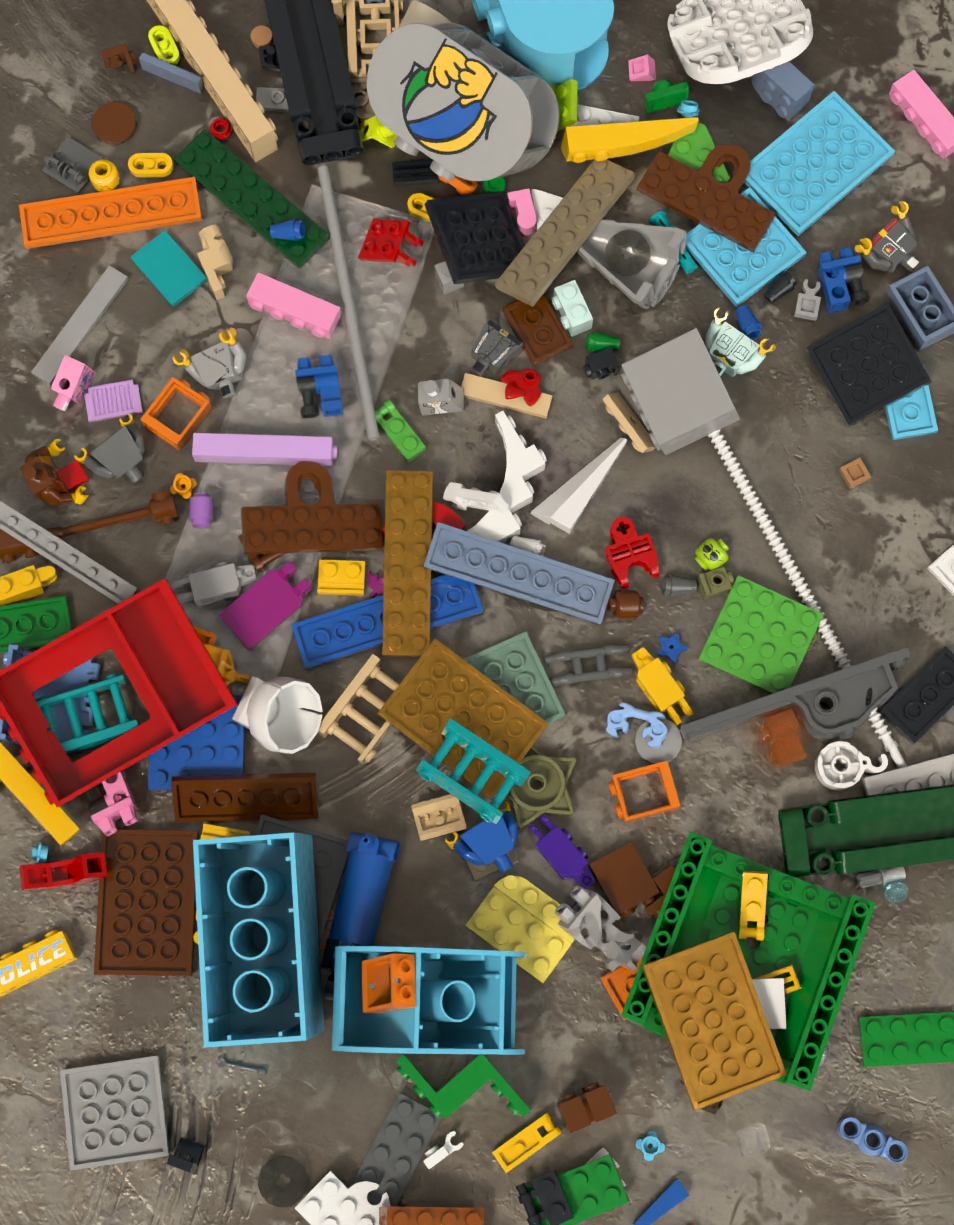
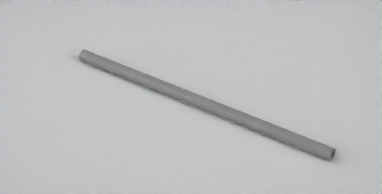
M320 166L317 170L368 440L375 441L380 438L330 173L328 166Z

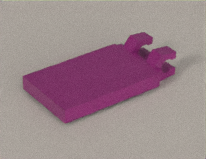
M290 561L279 572L277 569L274 571L271 569L219 614V617L249 651L302 607V597L312 589V585L306 578L300 581L294 588L287 582L297 572L296 567Z

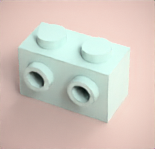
M573 280L554 288V295L551 298L555 309L559 310L562 316L560 317L565 330L568 329L570 336L573 337L592 329L593 317L576 281Z

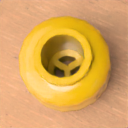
M101 159L95 161L89 168V178L96 190L101 192L117 188L120 177L113 162Z

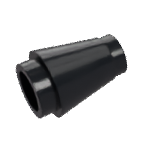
M784 271L782 274L779 273L763 295L773 304L793 291L797 282L790 273Z

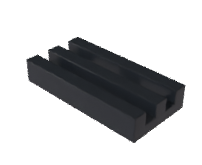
M433 159L392 162L394 186L438 183L437 174L430 168H427L430 167ZM433 173V176L398 178V176L404 175L416 176L419 174Z

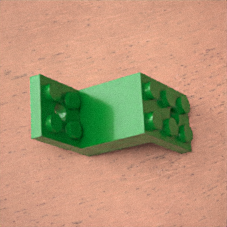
M483 1054L477 1056L438 1092L433 1089L405 1055L396 1061L400 1065L396 1068L405 1080L412 1079L416 1084L413 1087L414 1091L421 1099L425 1097L429 1099L432 1103L429 1108L438 1119L441 1116L445 1119L448 1118L490 1079L493 1082L490 1087L499 1097L504 1095L509 1100L506 1106L516 1117L519 1114L525 1117L531 1111Z

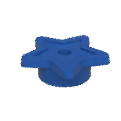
M675 633L670 638L659 637L662 647L657 655L666 656L673 663L677 661L679 653L687 650V647L679 642L678 633Z

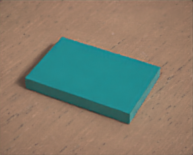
M165 230L130 257L133 263L172 307H175L208 281L202 271Z

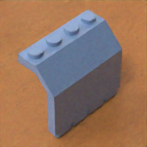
M9 644L8 651L4 653V665L7 667L32 652L23 650L19 645ZM90 659L33 692L35 700L41 696L50 695V697L92 685L90 681H99L101 664L93 663V659ZM88 696L74 700L82 730L88 735L93 731L84 730V727H93L94 716L91 707H87V704L90 703ZM65 703L51 707L60 740H63V742L72 740L74 734ZM0 718V741L21 746L19 741L14 742L7 730L10 728L7 720L2 721Z

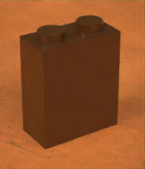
M632 841L592 862L588 866L608 904L619 916L622 915L623 918L635 913L634 907L642 903L646 907L657 900L655 896L660 891Z

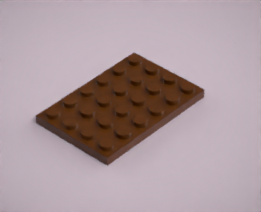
M117 829L116 833L110 836H106L102 832L101 853L105 852L107 877L99 880L94 975L192 977L196 904L193 840H198V831Z

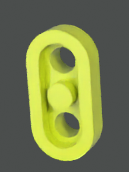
M161 25L153 27L149 31L148 38L157 58L177 65L180 61V54L169 30ZM167 56H173L171 59H166Z

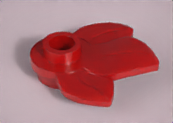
M524 369L521 372L512 370L504 373L500 378L502 382L507 384L505 388L506 400L523 396L524 401L529 407L539 400L541 395L539 388L541 376L536 370Z

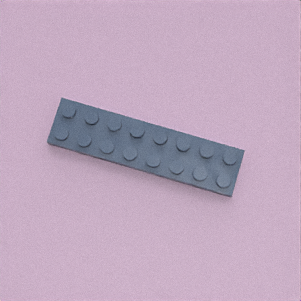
M437 522L423 565L424 568L599 625L602 623L615 581L614 579Z

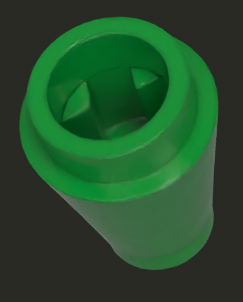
M593 331V333L588 332L586 337L587 351L596 353L609 347L612 348V351H619V337Z

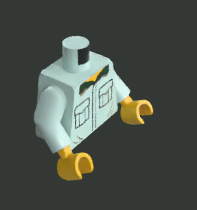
M718 307L714 312L715 320H712L706 333L705 346L719 376L725 372L730 377H734L736 374L742 375L755 370L766 357V352H772L775 349V344L770 349H766L765 343L769 338L763 339L759 345L727 322L722 324L721 322L728 317L729 312L727 310L725 317H719L718 311L720 307Z

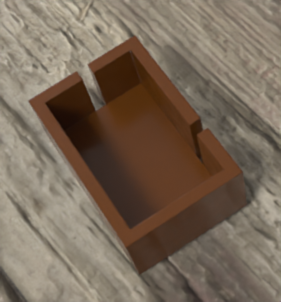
M598 1082L583 1087V1093L577 1096L575 1092H571L559 1097L560 1103L556 1104L568 1133L571 1134L591 1125L593 1121L599 1122L617 1114L605 1085L599 1086Z

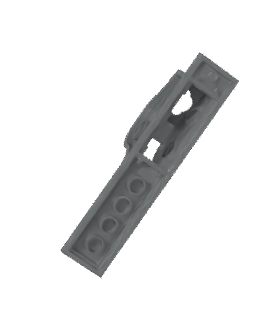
M905 647L684 724L680 728L682 740H688L689 743L787 709L793 710L800 717L804 729L816 739L831 740L839 737L840 740L850 738L867 721L866 719L872 714L871 712L879 705L882 706L897 691L898 686L892 672L903 669L911 657L909 648ZM866 700H871V703L866 705ZM819 703L827 704L829 710H823Z

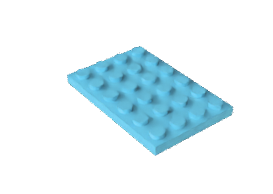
M833 91L750 161V171L744 183L799 236L894 155L895 150Z

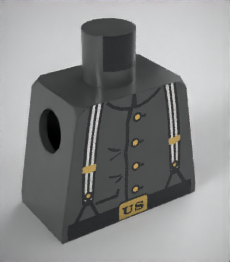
M488 319L471 350V356L476 360L475 364L471 367V371L479 377L487 369L495 374L500 373L521 354L523 342Z

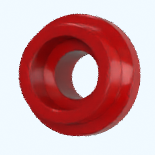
M217 118L211 123L210 133L217 140L227 139L231 135L232 127L228 120ZM219 128H224V129H225V130L222 131V132H218V131H217Z

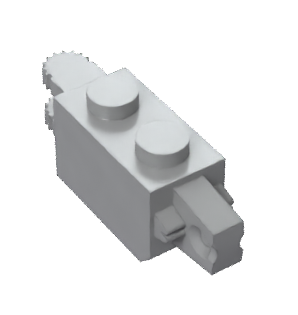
M222 562L217 564L216 568L208 570L207 568L196 569L192 574H188L189 578L173 582L172 587L173 589H182L191 586V592L179 594L176 597L180 603L194 600L197 606H202L239 596L242 591L241 586L256 581L257 577L253 565L235 567L234 563Z

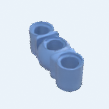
M844 1117L837 1122L836 1131L842 1139L856 1144L865 1155L883 1157L891 1163H901L907 1158L908 1150L906 1145L886 1135L880 1126L861 1123L852 1117ZM848 1121L852 1122L855 1127L854 1133L850 1136L846 1135L843 1129ZM870 1133H874L877 1137V1143L873 1147L868 1146L866 1138ZM896 1144L900 1153L897 1158L893 1159L889 1155V1148Z

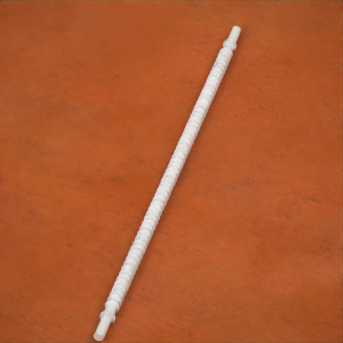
M719 429L709 434L708 437H712L711 443H715L714 448L719 450L717 454L722 455L720 459L725 460L724 465L728 466L727 471H731L730 477L735 478L733 482L738 483L736 487L741 489L740 494H744L743 499L747 500L746 505L751 506L749 510L754 512L752 516L757 517L756 522L760 523L759 528H763L762 533L767 535L765 539L770 540L769 545L773 546L772 551H776L775 556L780 558L778 562L783 563L782 568L786 569L785 574H789L788 579L793 581L791 585L796 586L795 591L799 592L798 597H802L801 603H805L807 607L820 612L821 607L816 605L818 601L813 600L814 595H810L811 589H807L808 584L803 582L805 578L800 577L801 572L796 570L798 566L793 565L795 561L790 559L791 554H787L788 549L783 547L785 543L780 542L782 538L777 536L778 531H774L775 526L770 524L772 520L767 519L769 515L764 513L766 509L761 508L762 503L758 502L759 497H755L756 492L751 490L753 486L748 485L749 480H745L746 474H742L743 469L738 467L740 463L735 462L737 458L732 457L733 452L729 451L730 446H726L727 441L722 439L724 435L719 434L721 430ZM822 617L818 626V632L823 634L821 638L826 639L824 643L829 645L828 650H832L831 656L836 657L834 661L839 662L838 668L845 669L854 666L850 665V659L847 660L848 654L843 653L844 648L839 646L841 642L836 641L838 637L833 635L834 630H830L831 624L826 623L828 619ZM866 700V705H869L871 701ZM877 707L871 712L872 714L868 721L873 723L871 727L876 728L875 733L879 734L878 739H882L885 751L890 753L897 768L907 766L897 748L899 745L891 738V731L886 729L888 725L883 724L885 720L880 718L881 713H877Z

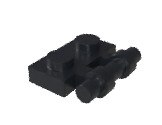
M555 1169L533 1178L531 1181L535 1189L528 1192L525 1183L516 1186L519 1193L518 1200L520 1204L524 1205L529 1225H542L541 1221L546 1218L550 1225H559L575 1217ZM536 1197L539 1198L544 1210L537 1213L532 1201Z

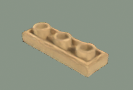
M619 392L607 394L603 398L606 410L618 420L619 428L629 435L633 447L641 453L653 451L656 446H654L649 433Z

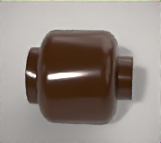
M617 590L613 597L609 598L608 610L612 611L614 618L617 620H636L643 613L644 600L637 591Z

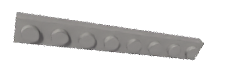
M0 500V529L118 604L134 595L138 589L137 587Z

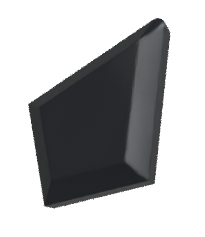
M275 45L260 46L259 54L262 69L280 72Z

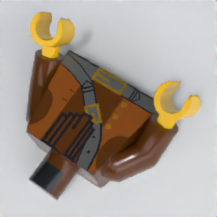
M55 439L48 447H41L27 455L25 464L20 467V470L34 496L51 506L69 504L72 501L81 505L89 497V495H83L86 490L84 486H79L73 494L69 492L58 473L57 466L52 457H50V454L58 456L65 450V447L60 449L56 446L61 439Z

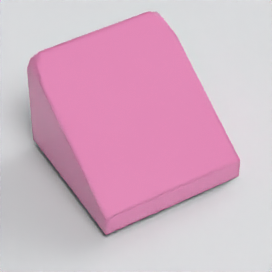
M648 54L628 60L630 81L656 80L655 61Z

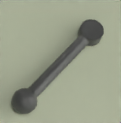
M218 1058L216 1061L218 1067L228 1066L255 1072L259 1076H264L267 1071L265 1067L256 1068L228 1062L225 1058Z

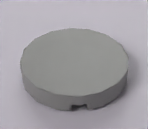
M658 719L668 729V735L662 742V747L651 748L647 743L652 741L653 738L650 736L647 739L643 738L644 728L651 726L648 721L640 725L635 735L637 753L644 761L650 764L664 761L669 763L677 757L681 749L682 737L680 730L673 722L667 719Z

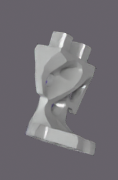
M576 885L570 892V896L576 901L572 907L563 903L555 910L560 919L558 922L559 927L590 950L594 946L599 948L607 958L606 966L610 971L613 972L619 966L635 971L639 959L643 957L646 946L640 942L642 934L635 930L620 931L612 925L615 920L621 918L617 912L598 893ZM601 910H605L608 913L607 919L601 918ZM584 928H586L588 932L587 936L583 937V935L581 934V930ZM603 929L605 933V938L601 941Z

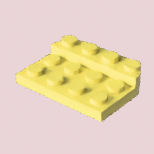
M513 875L500 879L494 885L465 925L498 951L527 952V958H517V965L542 984L574 941V938L558 925L560 919L555 910L560 904L528 880Z

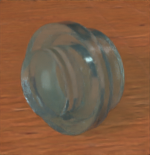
M895 880L885 886L883 893L885 898L892 903H900L906 899L908 888L903 881Z

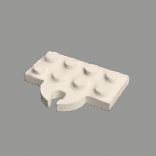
M330 1170L295 1209L310 1225H379V1207L391 1205L387 1192L382 1194L380 1203L373 1205L368 1202V1193L372 1190H377L379 1184L376 1182L365 1180L356 1182L347 1188Z

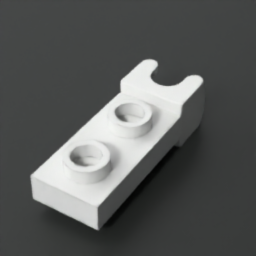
M450 482L443 495V499L454 502L452 503V508L465 511L467 507L506 513L509 506L498 492H483L473 487L466 489L459 483Z

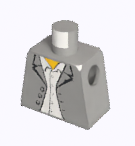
M450 379L418 382V403L422 416L464 411V389Z

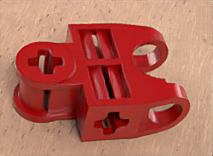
M627 517L616 518L610 529L613 545L605 547L604 554L610 571L622 589L629 587L626 575H628V569L635 565L643 567L646 572H649L652 579L658 578L657 554L650 534L646 533L638 536L631 519ZM621 527L623 530L627 529L626 533L623 534L621 531L617 532L618 528Z

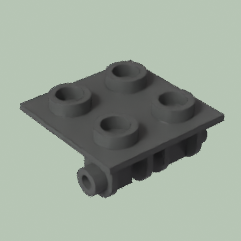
M67 136L54 154H47L45 156L44 162H46V166L42 171L79 193L89 180L90 166L95 161L104 158Z

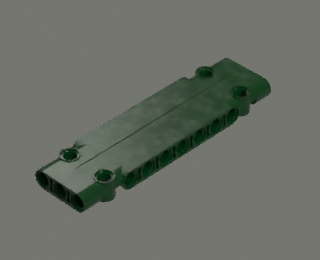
M954 784L836 799L824 804H810L808 806L778 810L785 872L793 877L817 874L828 875L833 872L846 874L954 860ZM819 809L821 811V818L814 822L811 820V813ZM826 857L827 865L822 869H818V859Z

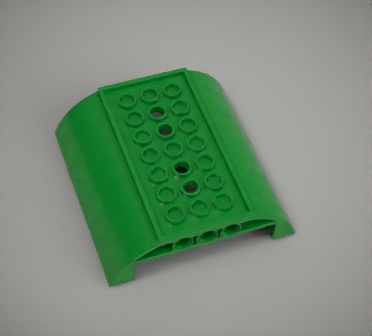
M689 832L621 1017L667 1039L641 965L727 933L735 932L752 979L790 965L794 968L801 989L785 994L786 1029H770L787 1075L773 1081L801 1090L811 1091L876 903L854 894L847 898L712 846L713 840ZM743 870L768 873L765 909L767 924L764 925V941L759 940V946L755 949H751L746 945V939H739ZM747 921V927L756 928L757 924L754 921ZM786 972L772 978H786L791 975L790 972ZM793 981L785 983L784 989L794 986Z

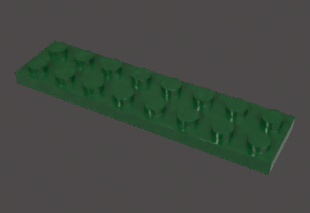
M205 129L173 159L181 169L191 177H195L202 187L299 270L330 239L327 232ZM295 218L304 222L305 236L299 239V241L272 238L270 235L271 225Z

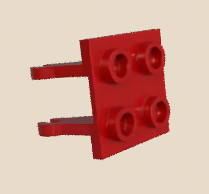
M373 218L358 259L396 263L397 260L407 267L410 265L415 267L416 261L399 250L402 240L414 247H417V244L422 247L424 242L408 232L410 222L407 220Z

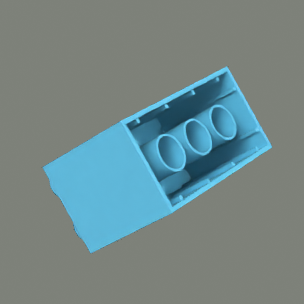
M293 832L193 840L204 1048L306 1041L324 1032L312 835Z

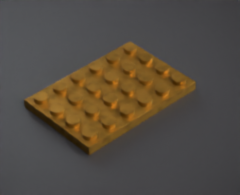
M436 638L377 713L433 757L446 739L441 733L451 718L518 764L549 724ZM454 744L441 763L453 771L466 753L465 749L458 744ZM473 758L461 778L473 785L485 768V762L479 758ZM493 771L480 792L492 800L506 780L505 776L498 771Z
M735 932L727 933L641 965L693 1110H698L787 1075Z

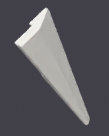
M619 438L533 509L531 515L548 525L551 523L570 534L591 498L593 499L622 452L627 439Z

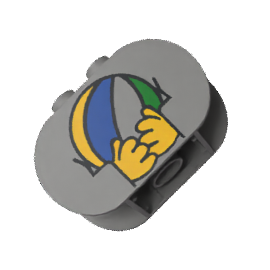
M441 23L434 26L426 24L403 26L393 31L380 43L370 61L367 73V92L370 105L376 117L386 128L397 135L394 144L399 149L413 156H417L419 151L423 152L433 159L430 169L447 180L453 181L455 176L471 181H485L526 171L545 157L555 140L559 126V106L551 86L542 77L463 25Z

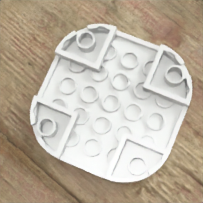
M682 0L676 5L677 10L675 13L669 15L667 23L671 43L686 73L693 79L708 84L734 82L788 62L801 54L813 38L810 10L804 7L801 0Z

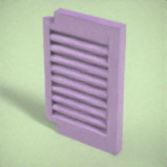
M133 379L88 387L89 393L84 394L89 423L128 416V414L143 413L139 385H134Z

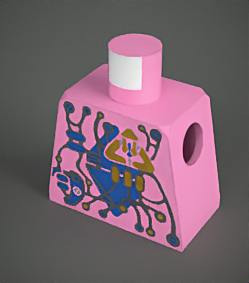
M65 355L51 386V390L58 393L53 406L65 412L71 400L79 404L94 379L96 372L87 365Z

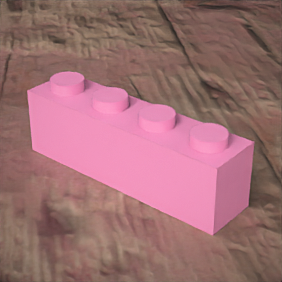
M915 70L894 82L889 92L892 102L903 110L906 119L913 122L917 127L918 133L927 139L936 154H939L942 159L954 152V117Z
M259 272L246 295L248 304H250L252 309L259 312L264 310L277 320L285 319L298 329L306 328L319 338L327 337L330 339L342 316L340 307Z

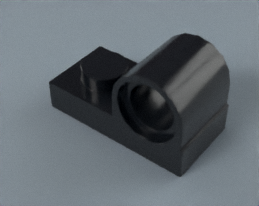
M181 1137L174 1154H170L166 1164L196 1174L205 1146Z

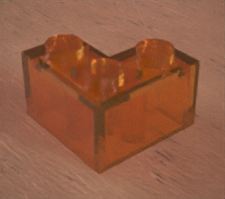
M792 709L766 718L759 726V738L762 744L766 743L769 750L767 753L768 760L771 766L775 765L777 770L801 762L807 757L798 737L801 729Z

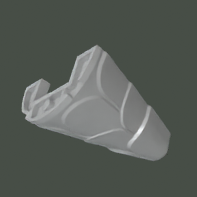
M601 220L577 250V253L592 268H596L611 284L618 287L632 302L644 309H649V305L654 307L661 301L672 285L681 265L678 263L680 260L679 254H684L687 234L686 231L675 227Z

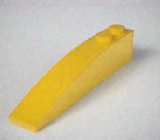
M698 117L566 127L561 151L566 161H573L575 163L593 159L604 161L608 158L632 155L671 143L694 132L699 120Z

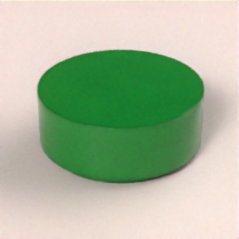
M503 177L484 181L485 193L505 191L506 182Z

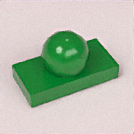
M667 79L656 81L652 92L645 94L646 113L649 114L681 104L682 100H688L689 86L687 82L673 85Z

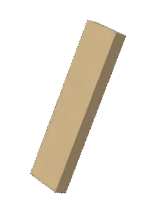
M468 373L464 374L461 388L464 389V398L547 419L553 395L541 393L539 400L529 407L524 401L523 396L515 399H505L507 384Z

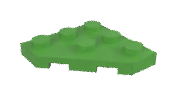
M698 122L694 132L674 141L668 156L699 171L708 154L715 148L706 126ZM724 164L713 170L712 176L714 180L719 183L729 182L730 177Z

